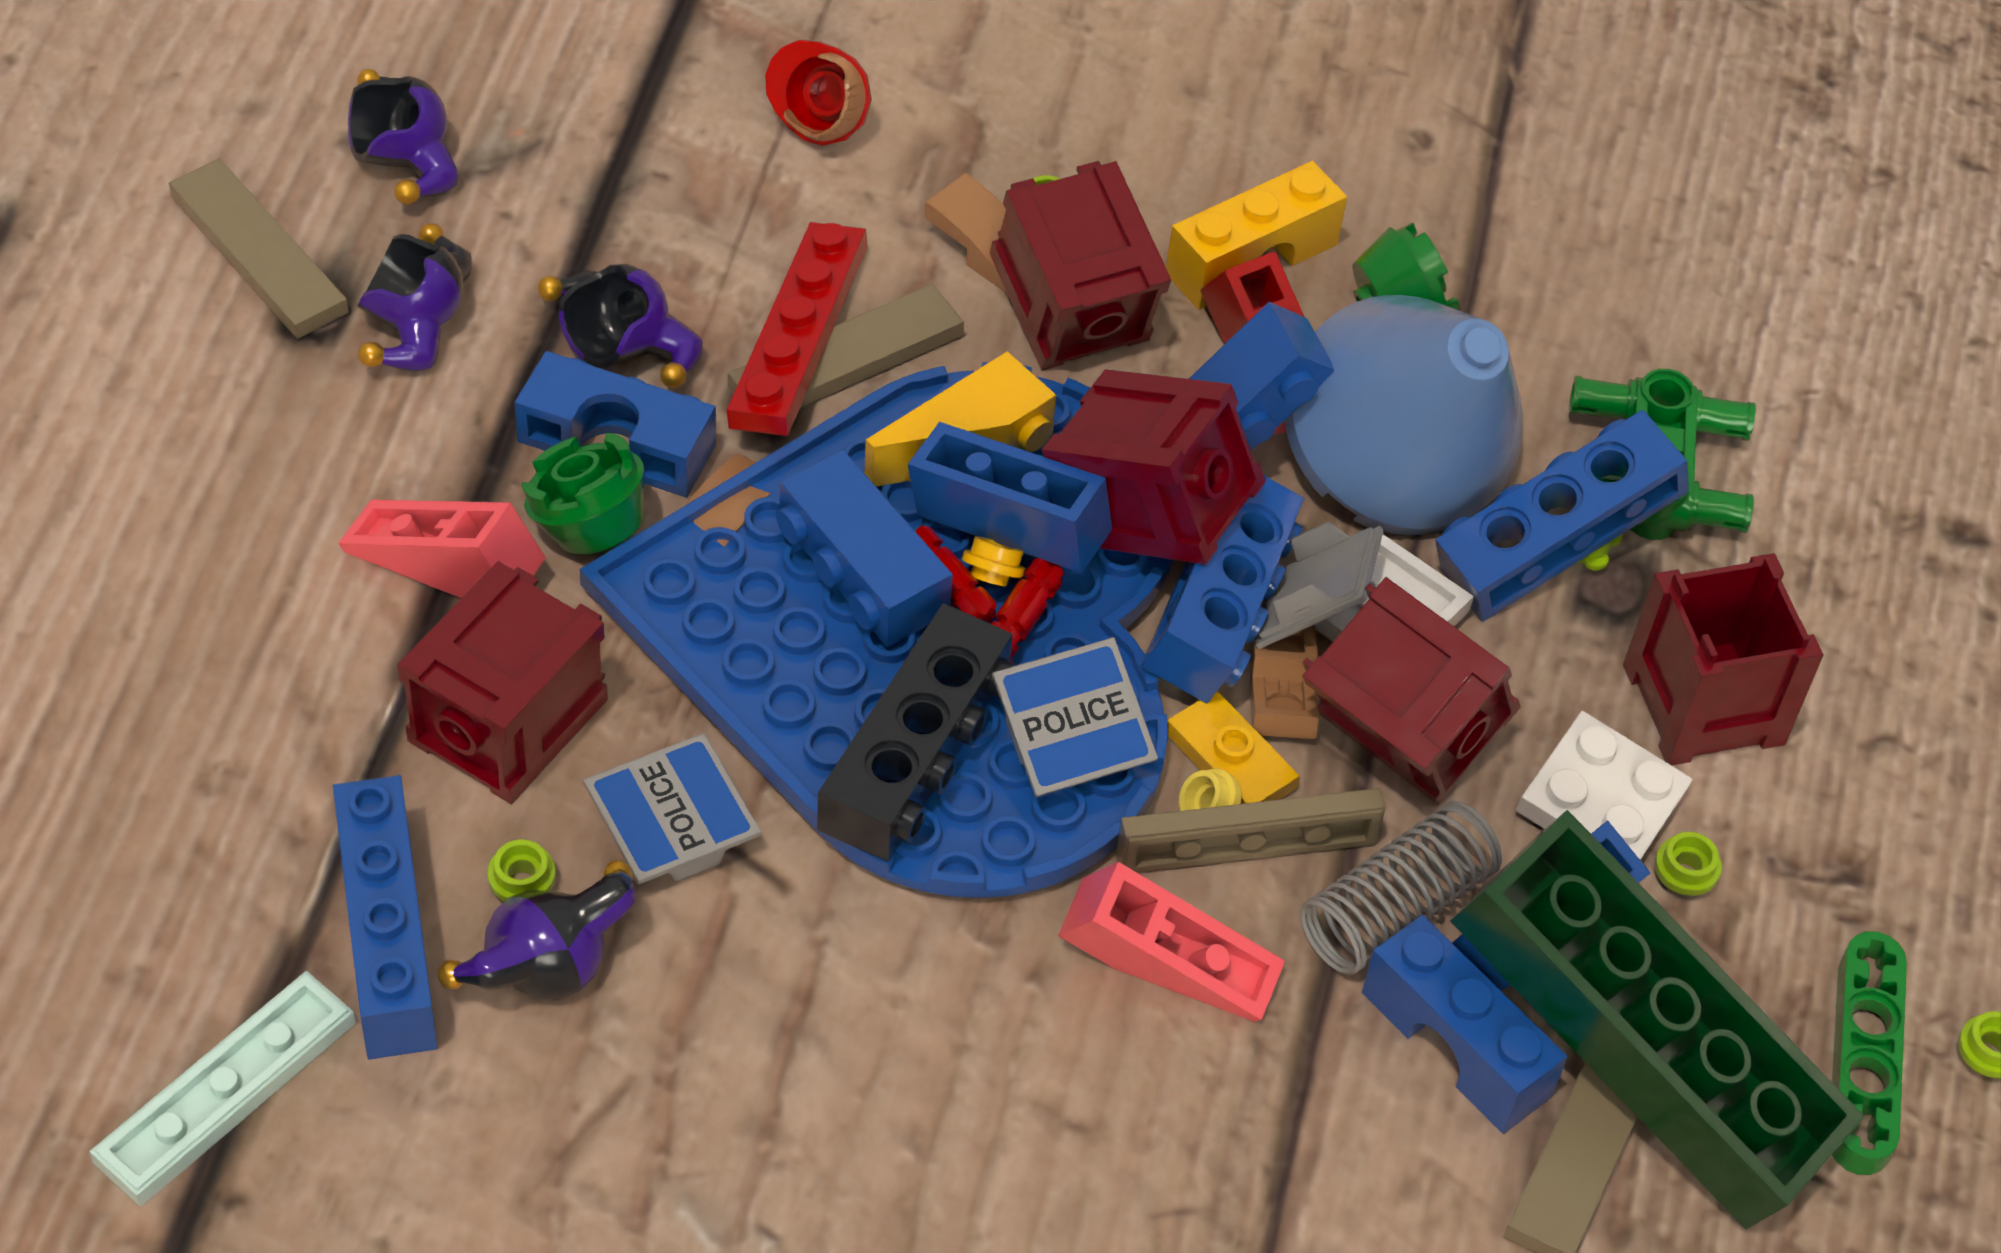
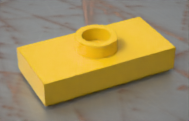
M1218 691L1207 704L1199 700L1167 720L1168 737L1200 770L1222 769L1232 774L1238 780L1241 788V804L1280 800L1297 789L1300 775Z

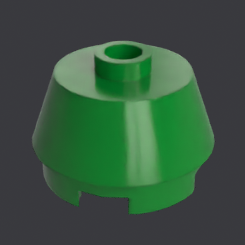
M1413 222L1398 230L1389 227L1352 264L1354 278L1358 289L1353 291L1356 302L1383 295H1406L1428 299L1460 311L1458 299L1453 297L1446 301L1444 295L1446 283L1443 275L1447 274L1448 271L1441 256L1425 232L1416 236L1417 231Z
M606 433L605 443H594L581 447L577 437L564 440L550 447L533 460L532 464L536 474L529 482H522L521 484L526 496L524 508L527 515L563 550L569 553L591 554L614 547L629 538L643 522L644 465L640 457L631 452L627 441L619 435Z

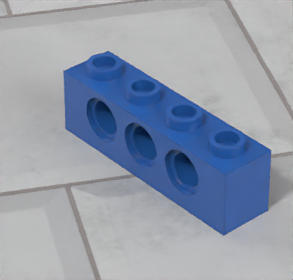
M1643 409L1627 420H1616L1607 425L1595 440L1579 450L1565 452L1551 461L1544 472L1523 485L1515 484L1506 488L1497 496L1494 503L1472 517H1461L1452 522L1444 530L1443 534L1435 539L1440 569L1449 580L1474 596L1471 608L1483 622L1688 493V462ZM1609 475L1622 477V479L1616 482H1603L1599 480ZM1558 507L1571 509V511L1563 515L1547 513ZM1504 540L1519 541L1517 545L1510 548L1495 546Z
M1265 475V484L1255 498L1249 497L1216 543L1218 548L1207 564L1185 562L1140 665L1206 704L1223 683L1232 688L1243 674L1251 657L1250 653L1243 650L1245 642L1250 644L1255 639L1268 615V610L1260 605L1263 599L1269 600L1286 570L1285 567L1278 564L1280 557L1283 559L1287 557L1293 548L1291 539L1300 535L1303 528L1295 520L1304 498Z
M401 775L333 784L359 1010L367 1059L436 1050L438 1046Z

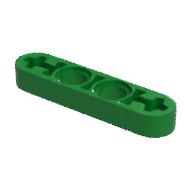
M1875 931L1857 934L1849 942L1840 960L1837 980L1832 1083L1863 1115H1872L1868 1122L1867 1139L1868 1142L1874 1144L1873 1149L1861 1147L1860 1137L1854 1134L1858 1127L1857 1125L1832 1156L1845 1170L1857 1175H1872L1880 1172L1889 1163L1900 1139L1907 961L1904 950L1896 940L1889 935ZM1864 957L1875 959L1876 968L1882 971L1874 988L1865 987L1869 980V963L1863 960ZM1858 1010H1869L1876 1013L1885 1022L1887 1032L1882 1034L1864 1032L1854 1022L1852 1013ZM1857 1067L1873 1070L1882 1079L1885 1089L1878 1093L1865 1092L1854 1085L1849 1071Z

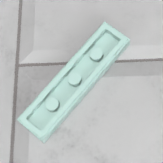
M305 971L90 1150L93 1164L137 1205L142 1207L356 1024L354 1011L308 971Z

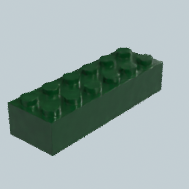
M1568 810L1532 839L1450 920L1464 937L1745 1229L1787 1207L1865 1117Z

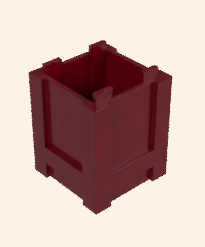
M1099 161L1077 166V175L1036 185L1034 178L1012 183L1011 189L1006 190L1003 201L1006 212L1001 231H998L999 238L992 242L990 255L1041 371L1061 366L1069 360L1126 344L1132 346L1150 341L1154 330L1151 322L1160 297L1163 293L1168 292L1172 281L1117 161L1103 165Z
M1105 369L1080 400V409L1060 434L1054 433L1042 448L1044 457L1106 478L1112 531L1101 545V549L1206 565L1217 550L1218 546L1216 543L1249 497L1255 498L1266 482L1260 463L1254 461L1236 411L1238 401L1232 384Z
M1775 553L1751 557L1749 563L1681 574L1679 569L1654 573L1623 667L1631 685L1637 684L1661 737L1658 747L1664 761L1671 766L1690 763L1693 756L1759 744L1761 749L1784 746L1787 743L1824 654L1814 634H1807L1782 582L1784 571Z
M497 561L397 664L399 680L405 683L410 721L405 726L407 742L427 754L429 752L433 753L489 787L491 793L512 805L608 700L607 684L602 682L605 674L601 672L600 643L605 639L604 622L601 621L602 615L581 603L576 609H573L536 587L539 583L537 577L519 567L513 570Z
M1385 577L1376 588L1370 583L1365 587L1370 599L1321 657L1318 656L1314 662L1305 658L1302 663L1306 672L1302 677L1305 684L1316 692L1320 700L1318 705L1319 714L1437 805H1440L1455 787V783L1499 730L1507 725L1521 706L1519 699L1511 694L1508 683L1512 676L1510 667L1392 580Z

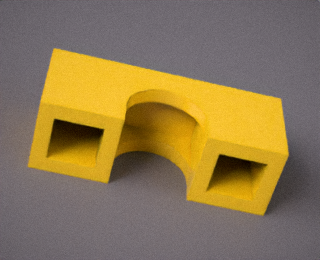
M1312 160L1173 224L1166 269L1173 283L1198 310L1207 307L1200 291L1204 286L1224 270L1258 258L1273 246L1291 266H1294L1338 245L1347 196Z

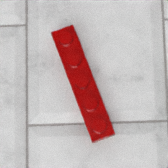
M809 223L727 407L729 429L781 436L789 435L868 248L865 228L842 226L836 223Z

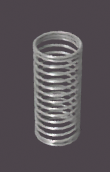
M1450 800L1437 809L1434 814H1430L1423 821L1414 825L1413 829L1404 832L1402 837H1397L1391 844L1381 848L1380 852L1371 855L1369 859L1361 862L1358 867L1348 871L1347 875L1337 879L1336 883L1327 886L1325 891H1320L1304 902L1301 910V921L1308 941L1329 966L1338 972L1353 975L1364 968L1367 961L1370 962L1372 954L1367 956L1366 949L1373 953V950L1378 947V942L1384 943L1387 941L1389 934L1394 936L1400 931V926L1405 928L1411 923V919L1416 920L1420 917L1422 911L1426 912L1427 914L1424 916L1431 920L1433 914L1437 915L1443 911V906L1448 907L1452 905L1454 899L1464 896L1465 891L1469 892L1475 888L1476 884L1484 882L1486 878L1499 871L1502 864L1501 845L1492 827L1476 809L1463 802ZM1447 812H1454L1464 817L1482 835L1492 855L1490 869L1487 868L1485 855L1472 834L1458 821L1446 816ZM1447 822L1454 825L1470 841L1481 860L1482 867L1473 863L1466 848L1449 831ZM1427 827H1432V834L1426 832ZM1416 835H1421L1422 842L1415 839ZM1427 838L1436 844L1437 850L1445 863L1459 876L1461 885L1453 881L1447 867L1437 854L1429 848ZM1406 842L1411 843V850L1404 847ZM1416 846L1426 853L1434 870L1448 883L1450 893L1441 887L1434 872L1419 857ZM1395 850H1400V858L1394 855ZM1405 854L1415 860L1423 877L1437 891L1439 900L1430 895L1424 881L1408 864ZM1384 858H1389L1390 866L1383 863ZM1394 861L1404 868L1414 887L1426 898L1428 908L1419 902L1414 890L1398 873ZM1373 865L1378 866L1379 874L1372 871ZM1462 868L1471 873V877L1466 875ZM1384 870L1394 877L1402 893L1415 906L1417 915L1408 910L1403 898L1393 885L1387 881ZM1362 873L1367 874L1368 882L1361 879ZM1373 877L1383 884L1393 903L1404 913L1406 923L1396 916L1392 906L1382 893L1377 890ZM1351 881H1356L1357 890L1350 886ZM1362 885L1373 893L1381 909L1393 921L1395 931L1385 924L1381 914L1371 901L1366 898ZM1340 889L1346 890V898L1339 894ZM1351 893L1362 901L1371 918L1381 928L1384 938L1374 932L1369 921L1360 909L1356 907ZM1329 897H1334V898H1335V903H1334L1333 901L1329 900L1328 898H1329ZM1341 902L1351 909L1359 924L1369 934L1373 946L1363 940L1359 929L1343 910ZM1317 906L1324 909L1328 924L1338 941L1348 952L1356 957L1355 964L1344 958L1329 941L1318 918ZM1332 916L1345 930L1354 948L1341 935Z

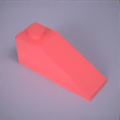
M370 500L338 543L345 553L459 598H462L497 561L513 570L519 567L534 576L546 559L513 505L506 502Z
M1120 862L1107 866L1082 879L1058 934L1060 938L1113 969L1254 1022L1262 1020L1285 963V960Z

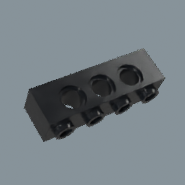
M943 603L819 790L818 831L886 862H889L901 841L911 843L914 840L926 815V806L924 805L933 791L938 794H942L945 791L956 769L957 758L955 756L963 744L972 746L976 742L987 718L986 707L993 696L1000 699L992 673L1017 666L1016 663L1010 661L1012 633ZM917 732H923L928 734H917ZM884 780H895V781H898V782H897V783H888V782H884Z

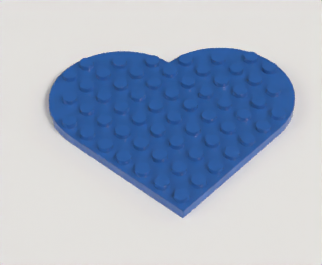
M982 362V367L989 362ZM940 366L905 376L872 392L579 569L580 585L812 827L843 855L882 878L928 893L971 898L1011 896L1058 884L1084 872L1103 860L1117 848L1121 818L1145 815L1156 794L1163 771L1167 746V714H1164L1158 692L1159 681L1157 675L1140 666L1145 653L1126 628L1134 623L1160 592L1169 574L1173 560L1099 548L1083 573L1061 566L1063 569L1062 585L1052 599L1045 601L1048 606L1025 640L1017 643L1019 649L1011 659L1012 662L1021 665L1114 637L1157 753V761L1035 798L1023 764H1020L1009 733L1002 702L993 696L985 709L987 710V718L978 739L972 746L962 745L955 756L957 758V765L949 785L942 794L933 791L924 805L926 806V815L918 834L911 843L901 841L889 862L818 831L819 790L927 626L889 647L884 645L871 628L868 630L863 629L854 619L848 601L835 586L828 587L819 578L814 569L812 559L799 543L796 545L791 544L782 534L776 519V512L780 509V481L842 449L864 473L867 438L975 372L959 371L947 373L945 366ZM1024 366L1032 373V367ZM1037 377L1056 394L1052 436L1054 433L1060 434L1080 409V400L1090 387L1070 378H1067L1065 384H1061L1053 380ZM1046 443L1040 449L1031 453L1044 457L1042 448ZM911 481L876 486L914 531L922 525L931 527L943 540L940 547H948L971 573L973 565L964 562L962 556L964 550H971L975 535L917 515ZM750 486L771 493L768 497L759 498L749 504L744 513V525L738 532L724 527H715L704 531L693 522L714 506ZM721 539H723V540H728L729 542H728V544L724 547L722 544H720V543H719L718 541H716V540H721ZM1023 553L1020 565L1026 571L1032 561L1038 557ZM1024 574L1022 578L1009 576L1007 586H999L976 579L978 583L975 587H983L996 601L997 608L995 611L997 614L1017 583L1022 579H1026ZM917 732V734H928L923 732ZM884 780V782H888V783H897V782H898V781H895V780Z

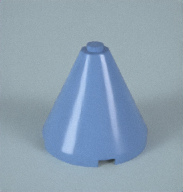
M1383 295L1367 298L1341 309L1315 331L1335 371L1322 383L1312 399L1299 406L1285 420L1289 443L1299 467L1313 488L1322 497L1327 493L1331 495L1342 506L1355 514L1352 520L1366 527L1374 529L1381 526L1384 530L1383 532L1397 535H1425L1443 531L1452 522L1461 517H1472L1498 495L1510 478L1519 457L1523 438V409L1506 338L1494 324L1428 299L1406 295Z

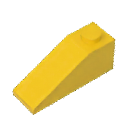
M1007 351L867 438L864 474L875 486L911 481L908 463L939 422L1028 452H1034L1040 449L1052 436L1056 394Z

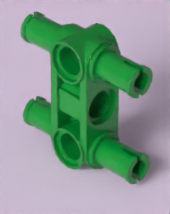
M1672 369L1650 371L1644 378L1636 377L1635 380L1630 379L1627 385L1587 379L1577 375L1574 377L1569 400V414L1575 415L1577 413L1616 420H1627L1643 409L1688 462L1689 492L1631 528L1632 532L1649 540L1668 538L1676 530L1685 531L1686 529H1692L1693 524L1737 530L1740 533L1748 532L1753 513V494L1746 493L1744 495L1700 488L1699 481H1694L1697 432L1741 438V440L1749 441L1755 421L1756 404L1754 402L1744 403L1704 397L1702 390H1698L1687 376ZM1609 475L1599 480L1603 482H1616L1622 479V477Z

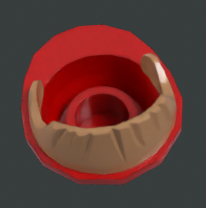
M797 40L785 45L771 58L765 74L766 95L775 113L801 139L821 146L846 141L865 124L872 96L868 75L856 58L835 46L810 40Z

